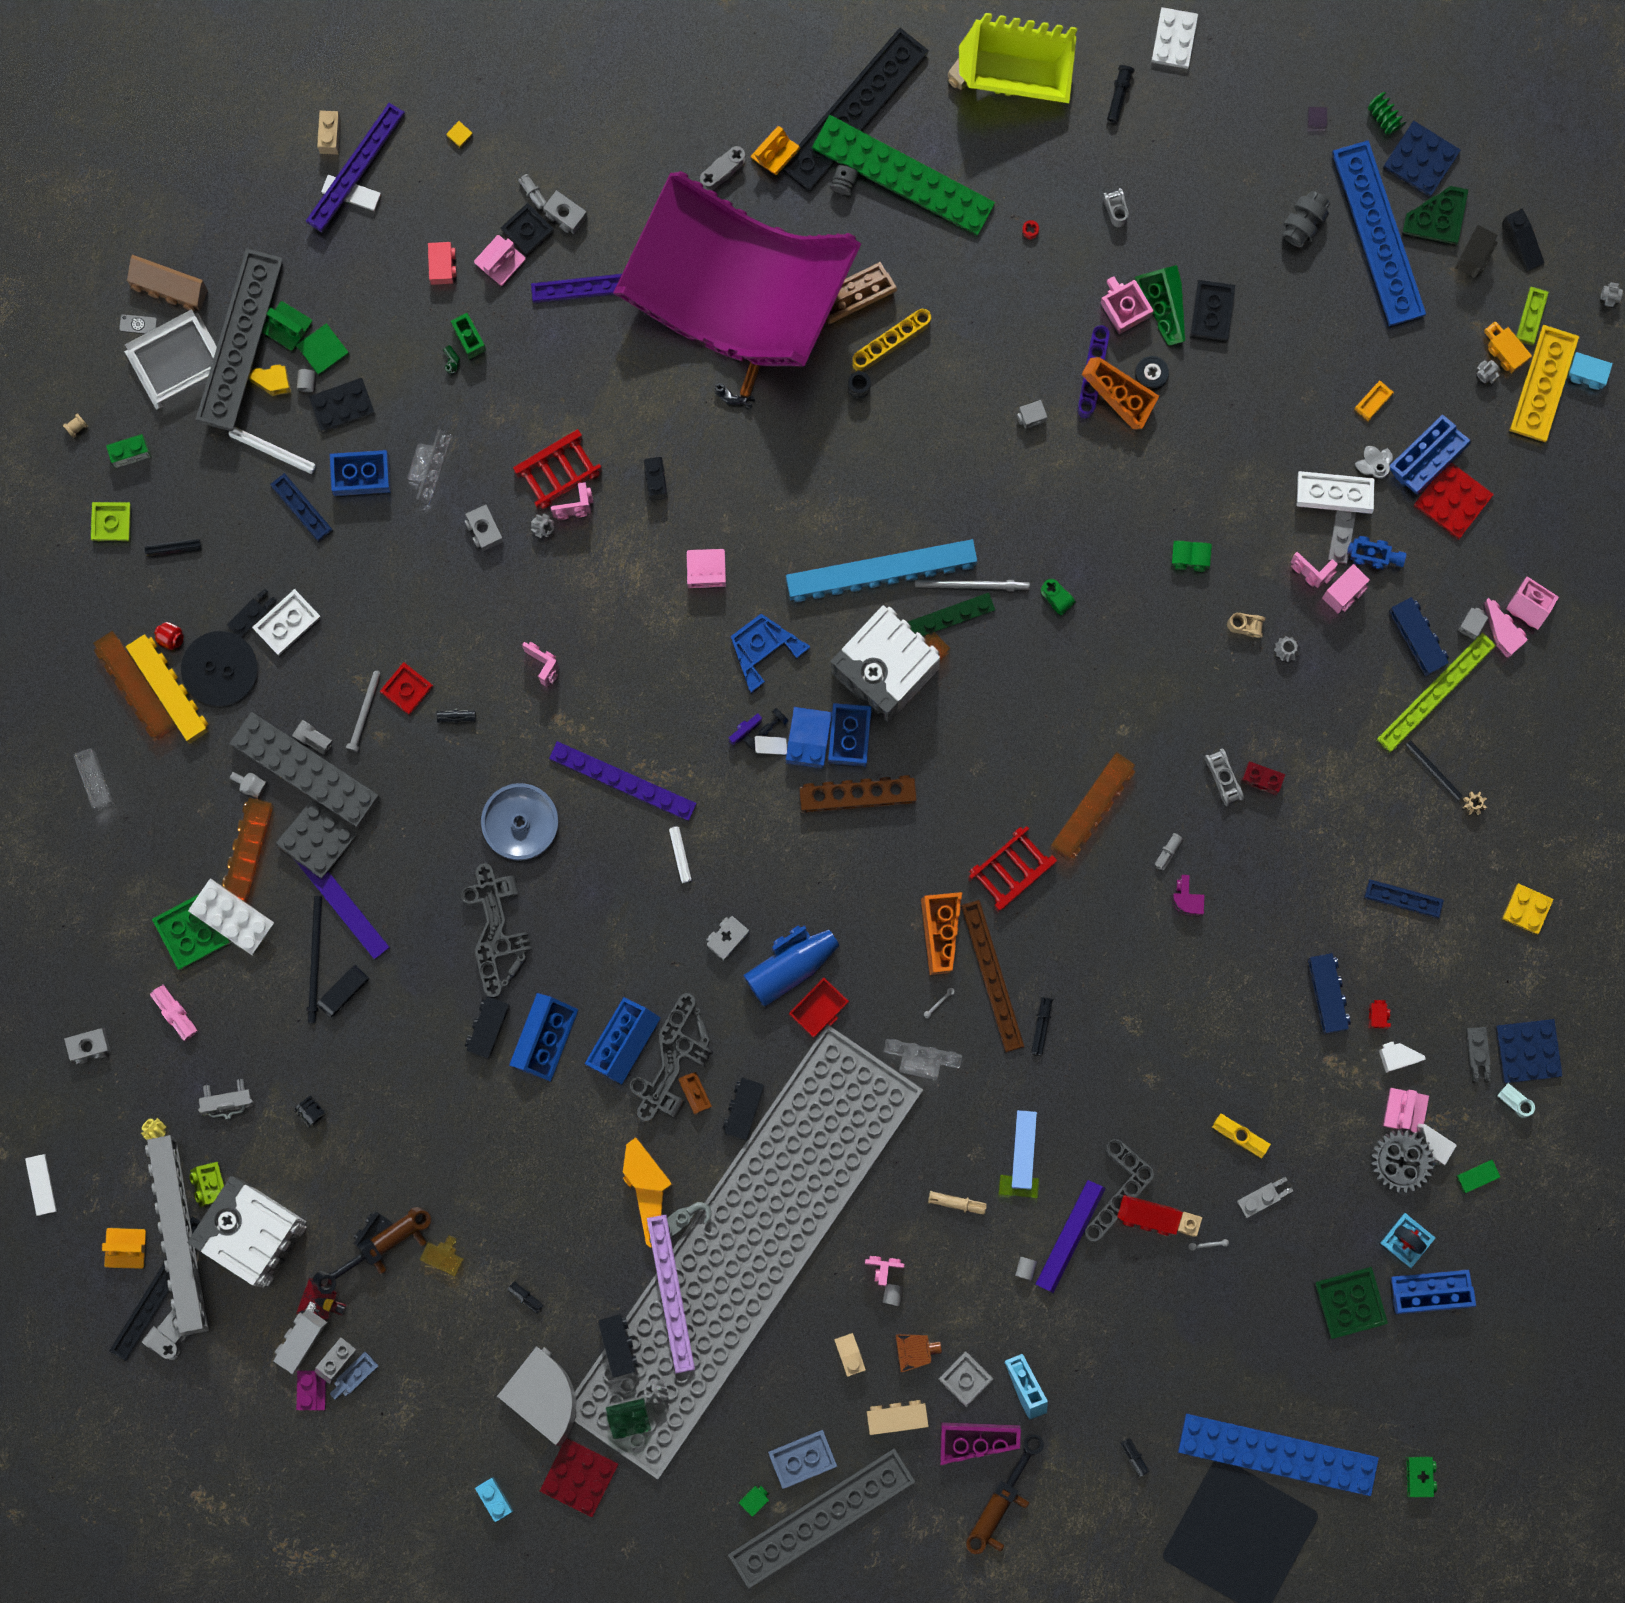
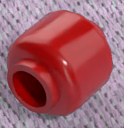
M169 622L162 623L154 632L156 643L169 650L180 647L184 640L182 629Z

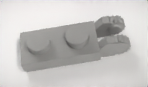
M1286 1176L1274 1183L1267 1184L1237 1201L1246 1218L1293 1192L1291 1187L1278 1194L1274 1188L1286 1183Z

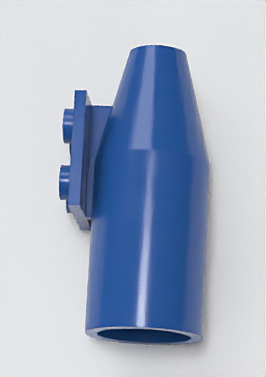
M799 925L789 931V936L786 938L782 936L773 942V956L743 975L764 1007L814 975L840 945L830 930L810 936L805 926L801 928Z

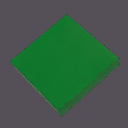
M327 323L296 345L319 376L349 355L347 349Z

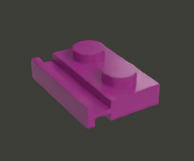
M297 1371L296 1410H326V1381L316 1374L315 1371Z

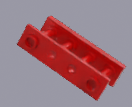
M578 429L513 467L518 478L521 476L525 477L539 499L534 502L537 510L547 508L552 504L551 501L578 486V483H583L588 479H596L601 475V465L593 466L580 444L583 438ZM570 447L574 448L587 469L586 472L577 476L564 455L565 450ZM553 457L558 458L571 481L561 486L548 465V460ZM536 467L542 468L555 489L546 496L531 474L532 470Z
M1027 826L1024 829L1022 827L1018 828L1012 834L1014 837L981 866L977 864L969 871L971 875L968 879L972 881L977 877L995 898L996 904L994 908L998 913L1057 862L1053 855L1049 858L1044 856L1025 835L1029 831ZM1018 840L1039 861L1038 864L1040 866L1035 870L1030 869L1011 848ZM1004 852L1024 873L1025 879L1020 883L1018 880L1015 881L996 860ZM990 864L1010 886L1009 889L1011 891L1008 894H1001L982 873Z

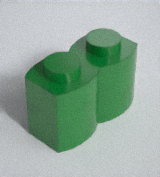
M1174 541L1171 566H1175L1177 570H1186L1187 567H1192L1195 571H1206V569L1210 568L1212 544Z

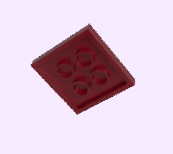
M567 1438L562 1444L540 1492L593 1517L619 1464Z

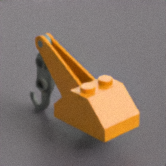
M635 1137L626 1144L623 1166L625 1176L623 1179L630 1188L634 1186L636 1189L645 1242L647 1246L652 1247L647 1218L662 1215L663 1192L673 1184ZM697 1202L689 1207L675 1211L667 1218L670 1237L688 1225L694 1213L699 1209L705 1210L707 1216L704 1223H707L712 1216L710 1207L703 1202Z

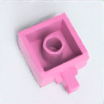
M1114 276L1107 280L1110 290L1106 296L1101 298L1100 303L1118 334L1152 317L1153 309L1135 280L1126 285L1123 283L1119 285Z

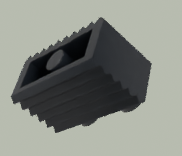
M662 457L645 459L644 469L649 500L667 499Z

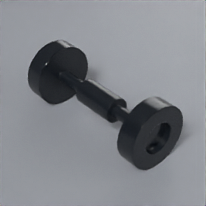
M773 709L771 712L776 718L759 730L757 736H765L773 729L772 726L777 721H780L783 725L789 722L779 709ZM746 735L743 741L756 753L755 738L752 740Z

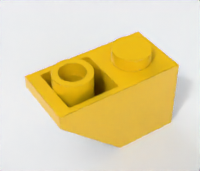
M273 365L270 367L271 369L266 370L258 368L252 370L249 374V379L252 383L272 396L291 392L285 366Z

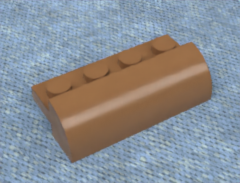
M881 262L844 280L826 319L828 324L897 291L896 285L889 273L885 271Z

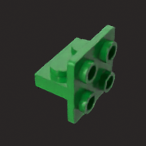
M281 301L275 310L270 308L266 313L269 319L264 325L262 333L290 351H293L311 325L312 319Z

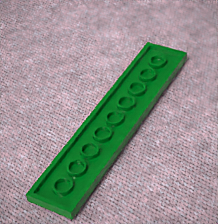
M831 115L827 118L812 146L813 150L843 166L856 170L862 176L978 236L995 204L994 201Z

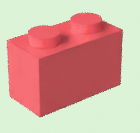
M451 242L428 243L429 280L431 285L453 284V278L457 277L456 266H453V259H456V249L452 248Z

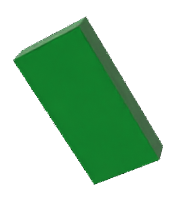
M1493 1160L1457 1175L1464 1193L1500 1178Z

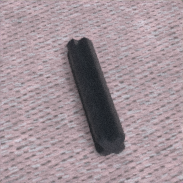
M200 539L149 545L145 546V555L151 557L200 550L201 541Z

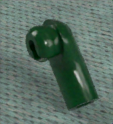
M448 345L443 349V352L448 357L445 370L448 373H454L458 369L460 358L453 348Z

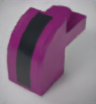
M1181 875L1180 880L1176 881V891H1180V894L1173 893L1172 895L1174 906L1185 915L1203 916L1204 895L1189 894V875Z

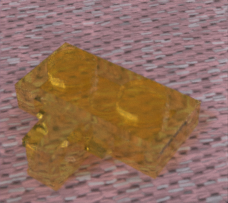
M448 1235L444 1244L440 1242L436 1246L428 1242L420 1260L452 1276H456L464 1258L455 1255L456 1249L452 1247L457 1238Z

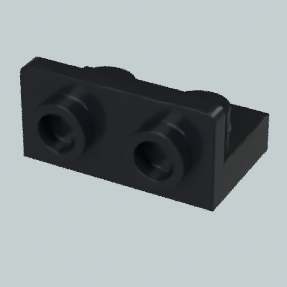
M378 1212L371 1213L365 1220L367 1224L363 1230L359 1229L353 1238L355 1239L354 1245L357 1246L367 1238L369 1240L394 1223Z

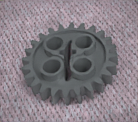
M1399 1129L1397 1134L1393 1130L1390 1132V1136L1385 1134L1383 1136L1384 1140H1378L1380 1146L1376 1145L1374 1147L1378 1153L1372 1154V1157L1376 1158L1372 1165H1377L1374 1172H1380L1377 1179H1385L1383 1185L1390 1183V1190L1396 1186L1397 1192L1404 1188L1405 1193H1407L1409 1188L1415 1191L1417 1186L1421 1188L1424 1186L1423 1182L1427 1183L1429 1181L1427 1176L1433 1175V1172L1429 1169L1435 1167L1430 1162L1435 1160V1157L1430 1156V1153L1434 1150L1427 1149L1430 1143L1424 1144L1422 1142L1424 1136L1418 1139L1417 1132L1410 1135V1130L1408 1129L1403 1134L1402 1129ZM1392 1145L1399 1148V1154L1392 1151ZM1411 1149H1415L1418 1152V1158L1411 1155ZM1402 1157H1404V1161L1407 1162L1406 1164H1403V1161L1400 1160ZM1389 1164H1393L1396 1167V1173L1389 1170ZM1408 1168L1414 1169L1416 1175L1410 1176L1408 1174Z

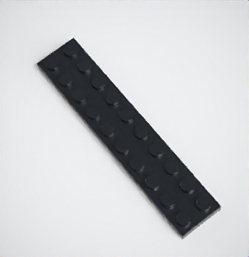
M899 28L799 144L800 150L782 169L810 191L835 162L812 149L829 115L862 131L928 54L929 50L902 28Z

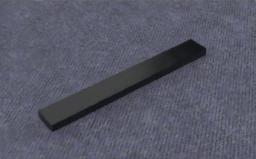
M193 1216L190 1219L192 1234L201 1222ZM164 1263L109 1352L124 1361L129 1359L170 1292L168 1288L170 1274L166 1272Z

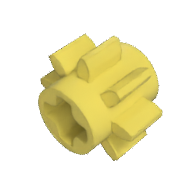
M158 1118L155 1121L149 1119L143 1124V1132L141 1134L146 1140L163 1137L166 1134L164 1131L166 1126Z

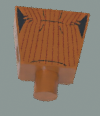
M895 1335L901 1372L932 1363L931 1355L942 1353L941 1343H929L928 1335Z

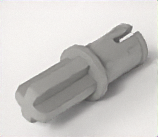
M528 174L523 175L522 179L518 181L527 192L526 196L531 198L539 210L543 209L547 202L539 192L540 188L535 186Z
M1173 833L1167 845L1163 846V851L1155 862L1157 868L1164 870L1171 858L1175 857L1176 850L1184 840L1181 836Z

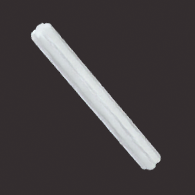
M234 427L233 432L229 431V436L310 474L315 471L316 465L239 428Z

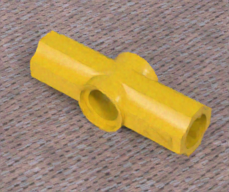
M1220 1113L1212 1126L1213 1129L1231 1139L1235 1144L1244 1147L1261 1159L1271 1145L1222 1113ZM1238 1131H1243L1246 1134L1244 1141L1237 1139L1236 1133Z

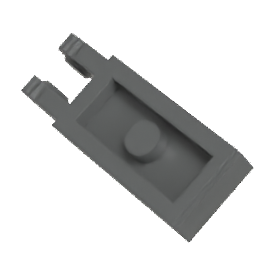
M1487 1027L1467 1028L1470 1067H1472L1473 1081H1479L1477 1067L1484 1066L1485 1080L1491 1081Z

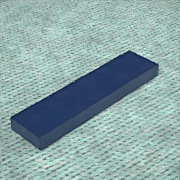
M285 473L270 484L318 543L333 531Z
M1371 879L1368 880L1364 899L1438 919L1444 899Z

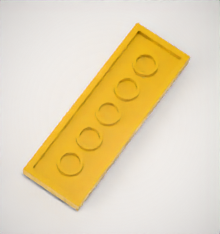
M1546 325L1542 326L1509 431L1542 442L1547 441L1579 336Z

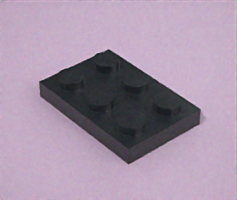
M1198 280L1190 336L1228 341L1236 285Z
M363 378L309 396L322 433L375 414Z

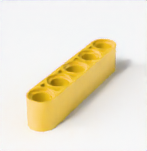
M927 309L917 310L857 351L853 356V368L856 371H866L926 330L931 323L930 312ZM920 316H925L927 318V321L921 323L918 321L917 318ZM908 326L912 331L905 333L902 331V328ZM894 337L897 341L894 344H890L887 342V339ZM877 347L881 349V353L873 354L871 350ZM863 358L866 360V363L859 365L856 363V360Z

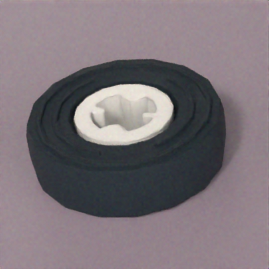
M1148 356L1138 363L1135 369V377L1137 382L1146 388L1156 390L1166 383L1169 377V369L1163 359L1157 356ZM1149 369L1157 371L1155 377L1148 375Z

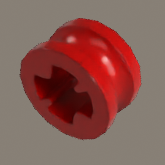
M1033 220L1026 221L1022 229L1023 235L1028 239L1036 238L1039 234L1038 223ZM1028 226L1031 228L1035 227L1034 233L1031 231L1027 232Z

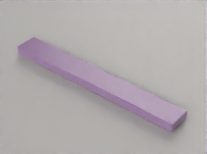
M667 1216L647 1218L675 1373L695 1370Z

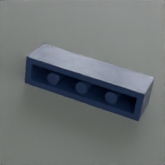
M1410 597L1391 607L1389 612L1427 677L1449 664V656L1445 650L1440 648V641L1435 633L1432 634L1428 619L1423 617L1420 612L1421 607L1419 603Z
M1333 953L1310 957L1308 964L1323 1035L1348 1030L1351 1021L1349 1014L1345 1013L1344 1007L1347 1006L1345 995L1341 994L1340 988L1343 987L1341 976H1338L1336 971L1339 968L1337 957H1334Z

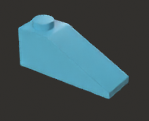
M1023 1354L1006 1360L1005 1365L1029 1420L1046 1414L1048 1401Z

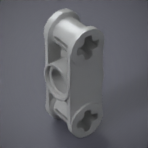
M734 146L722 157L715 160L700 176V183L703 184V188L713 191L724 181L728 180L745 164V151L739 146ZM706 179H707V180H711V179H712V183H710V182H706V183H705V180H706Z
M1222 748L1219 752L1210 756L1205 755L1206 763L1214 777L1224 805L1227 807L1229 803L1236 800H1244L1242 790L1236 781L1224 749ZM1221 773L1228 774V782L1220 780Z

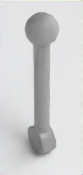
M949 988L947 993L929 1011L924 1012V1017L930 1018L931 1014L949 996L954 994V989Z
M1224 1239L1221 1242L1190 1243L1189 1249L1194 1251L1196 1248L1221 1245L1227 1247L1229 1241Z

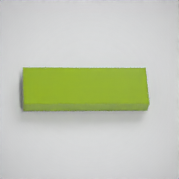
M1534 287L1529 288L1516 335L1521 343L1534 345L1548 297V291Z

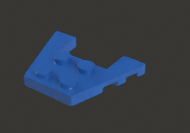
M763 614L758 615L731 636L751 693L765 683L754 666L780 646L785 644L796 659L810 649L808 644L802 642Z

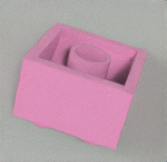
M1526 577L1506 610L1513 616L1525 621L1530 627L1538 630L1550 614L1559 597L1534 580Z

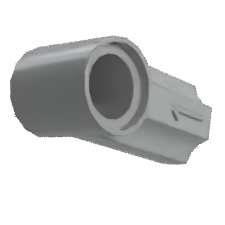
M303 720L292 735L300 743L309 745L323 755L329 750L333 742Z

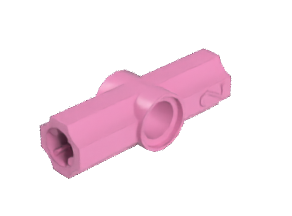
M164 985L156 988L150 994L151 998L162 1010L161 1013L170 1025H173L184 1041L190 1039L198 1032L194 1024L186 1016L187 1013L177 1000L175 1001Z

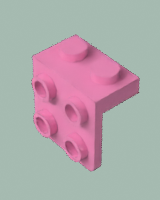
M586 482L578 483L581 502L552 506L551 512L554 518L566 520L569 518L568 516L585 517L587 513H591L590 504L593 503L591 488H587Z
M1298 552L1294 554L1291 560V567L1297 573H1302L1306 577L1307 583L1312 587L1315 585L1319 588L1324 582L1326 584L1329 583L1337 572L1335 569L1338 564L1333 559L1320 572Z
M524 642L522 645L524 651L545 664L538 676L541 684L546 687L550 683L553 684L558 677L556 673L559 670L556 657L547 651L544 654L532 642H529V644Z

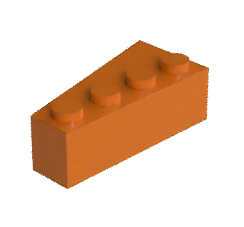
M1090 358L1081 375L1133 430L1142 429L1159 395L1102 358Z
M962 892L927 895L921 899L930 975L948 974L953 970Z

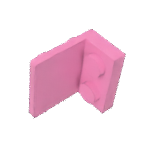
M724 549L687 551L688 588L726 587Z

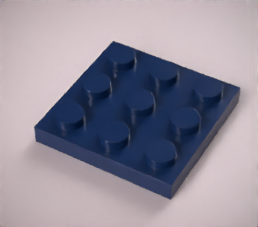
M1413 120L1383 168L1431 197L1461 150Z
M1555 1019L1496 1026L1504 1084L1562 1077Z

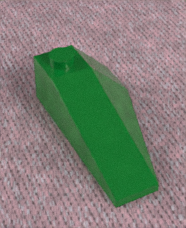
M1177 265L1135 276L1137 284L1153 309L1152 315H1154L1158 322L1157 327L1168 346L1184 342L1182 282Z

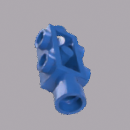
M1359 536L1358 539L1355 538L1353 543L1350 542L1347 553L1350 554L1349 560H1353V563L1358 565L1371 564L1376 569L1386 568L1389 563L1403 568L1406 559L1405 552H1392V546H1388V542L1378 540L1377 543L1370 542V538ZM1357 550H1362L1363 555L1357 554ZM1376 554H1380L1382 559L1376 558Z

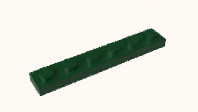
M988 592L913 619L907 623L911 626L910 629L914 634L918 632L924 637L994 612L995 607Z

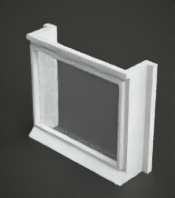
M191 309L125 344L127 350L124 352L155 409L158 410L163 407L162 401L208 378L217 347L198 313L194 314Z

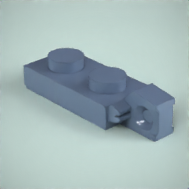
M364 1352L336 1379L337 1381L334 1384L337 1387L330 1395L335 1400L342 1394L347 1396L379 1366Z

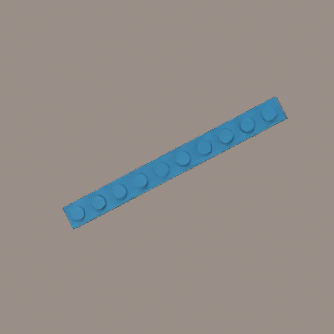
M971 539L787 574L786 581L790 601L802 602L807 597L813 596L814 599L824 597V594L832 593V595L842 594L844 590L849 589L853 592L859 591L865 586L875 588L881 586L880 583L896 584L901 579L912 581L918 579V576L933 577L937 575L936 573L943 571L944 574H949L959 568L970 570L977 565L974 542Z

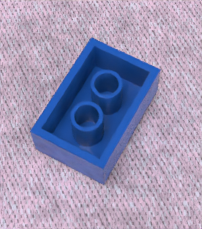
M387 450L330 454L331 490L334 496L391 492L390 464Z
M833 703L828 764L866 767L871 706Z

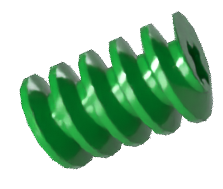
M1382 92L1370 102L1368 110L1373 111L1372 116L1377 117V123H1381V128H1386L1385 134L1390 135L1400 130L1407 122H1400L1403 116L1396 117L1399 110L1392 111L1395 105H1388L1387 103L1390 101V98L1383 99L1386 92Z

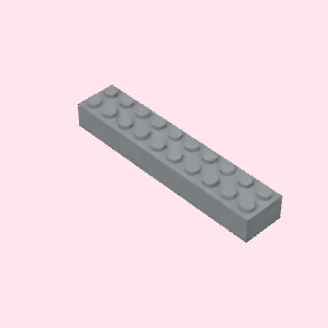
M171 1135L148 1139V1145H145L147 1157H150L151 1160L148 1168L150 1176L154 1178L152 1192L153 1195L157 1196L155 1210L156 1214L160 1215L161 1222H158L160 1234L163 1233L164 1241H161L163 1253H166L167 1256L164 1264L166 1272L170 1274L168 1288L170 1292H173L174 1299H171L172 1310L176 1311L177 1316L174 1319L175 1329L185 1336L207 1332L209 1329L196 1251L193 1246L187 1243L192 1236V1228L177 1140Z

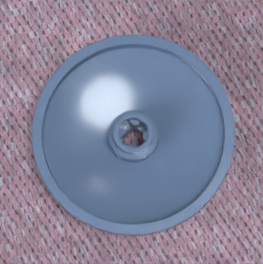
M516 783L502 787L488 799L482 811L481 828L485 840L496 853L511 860H528L545 852L554 841L558 830V814L554 803L544 791L533 785ZM522 820L524 825L517 826V822Z

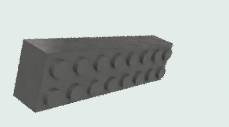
M253 712L248 715L230 742L232 747L358 830L381 799L378 794Z

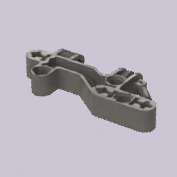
M484 863L476 868L478 884L466 887L462 891L461 897L468 906L479 904L484 906L487 922L475 948V955L485 994L488 997L497 999L502 995V987L509 985L511 977L515 976L522 963L526 960L525 952L532 950V946H528V943H530V940L526 938L529 935L528 932L510 936L503 934L506 919L501 900L519 895L515 876L511 875L496 879L492 867ZM483 869L490 872L487 873L489 882H485L483 875H480L483 873ZM474 892L476 894L475 899L467 901V893ZM515 939L514 946H517V949L512 950L510 941ZM507 943L508 949L505 952H499V944ZM482 948H486V950H489V952L486 953L487 959H492V961L485 962L483 955L479 954L480 952H482ZM516 954L517 959L508 971L509 975L505 980L501 981L496 961L499 958ZM492 966L494 968L493 974L485 975V967ZM486 980H493L494 986L498 988L495 990V994L488 991L491 989V984L489 981L486 982Z
M684 993L679 997L659 1032L662 1067L653 1083L641 1077L634 1078L630 1083L632 1093L643 1099L637 1110V1115L642 1122L652 1121L658 1110L676 1118L685 1101L669 1091L680 1074V1060L688 1058L705 1067L706 1064L704 1062L709 1059L707 1056L709 1053H713L712 1050L707 1048L710 1039L704 1020H701L700 1009L695 1007L696 1000L690 993ZM688 998H690V1002L692 1005L686 1006L685 1012L688 1013L685 1015L681 1011L684 1006L683 999L687 1000ZM692 1013L696 1015L698 1020L696 1024L701 1037L699 1042L682 1034V1029ZM674 1015H681L683 1021L680 1024H674L672 1022ZM668 1024H670L673 1028H676L678 1030L676 1032L673 1029V1031L671 1032V1036L673 1038L667 1039V1041H665V1037L663 1034L669 1033L671 1028L668 1027ZM682 1041L690 1043L688 1050L683 1051L679 1048ZM694 1045H696L699 1049L694 1051L695 1056L693 1057L689 1054L693 1051ZM636 1082L644 1083L642 1091L637 1092L634 1090L633 1086ZM646 1101H649V1103L655 1105L656 1108L654 1109L651 1106L649 1110L651 1116H646L645 1118H643V1114L641 1111L647 1110L649 1105L645 1103Z

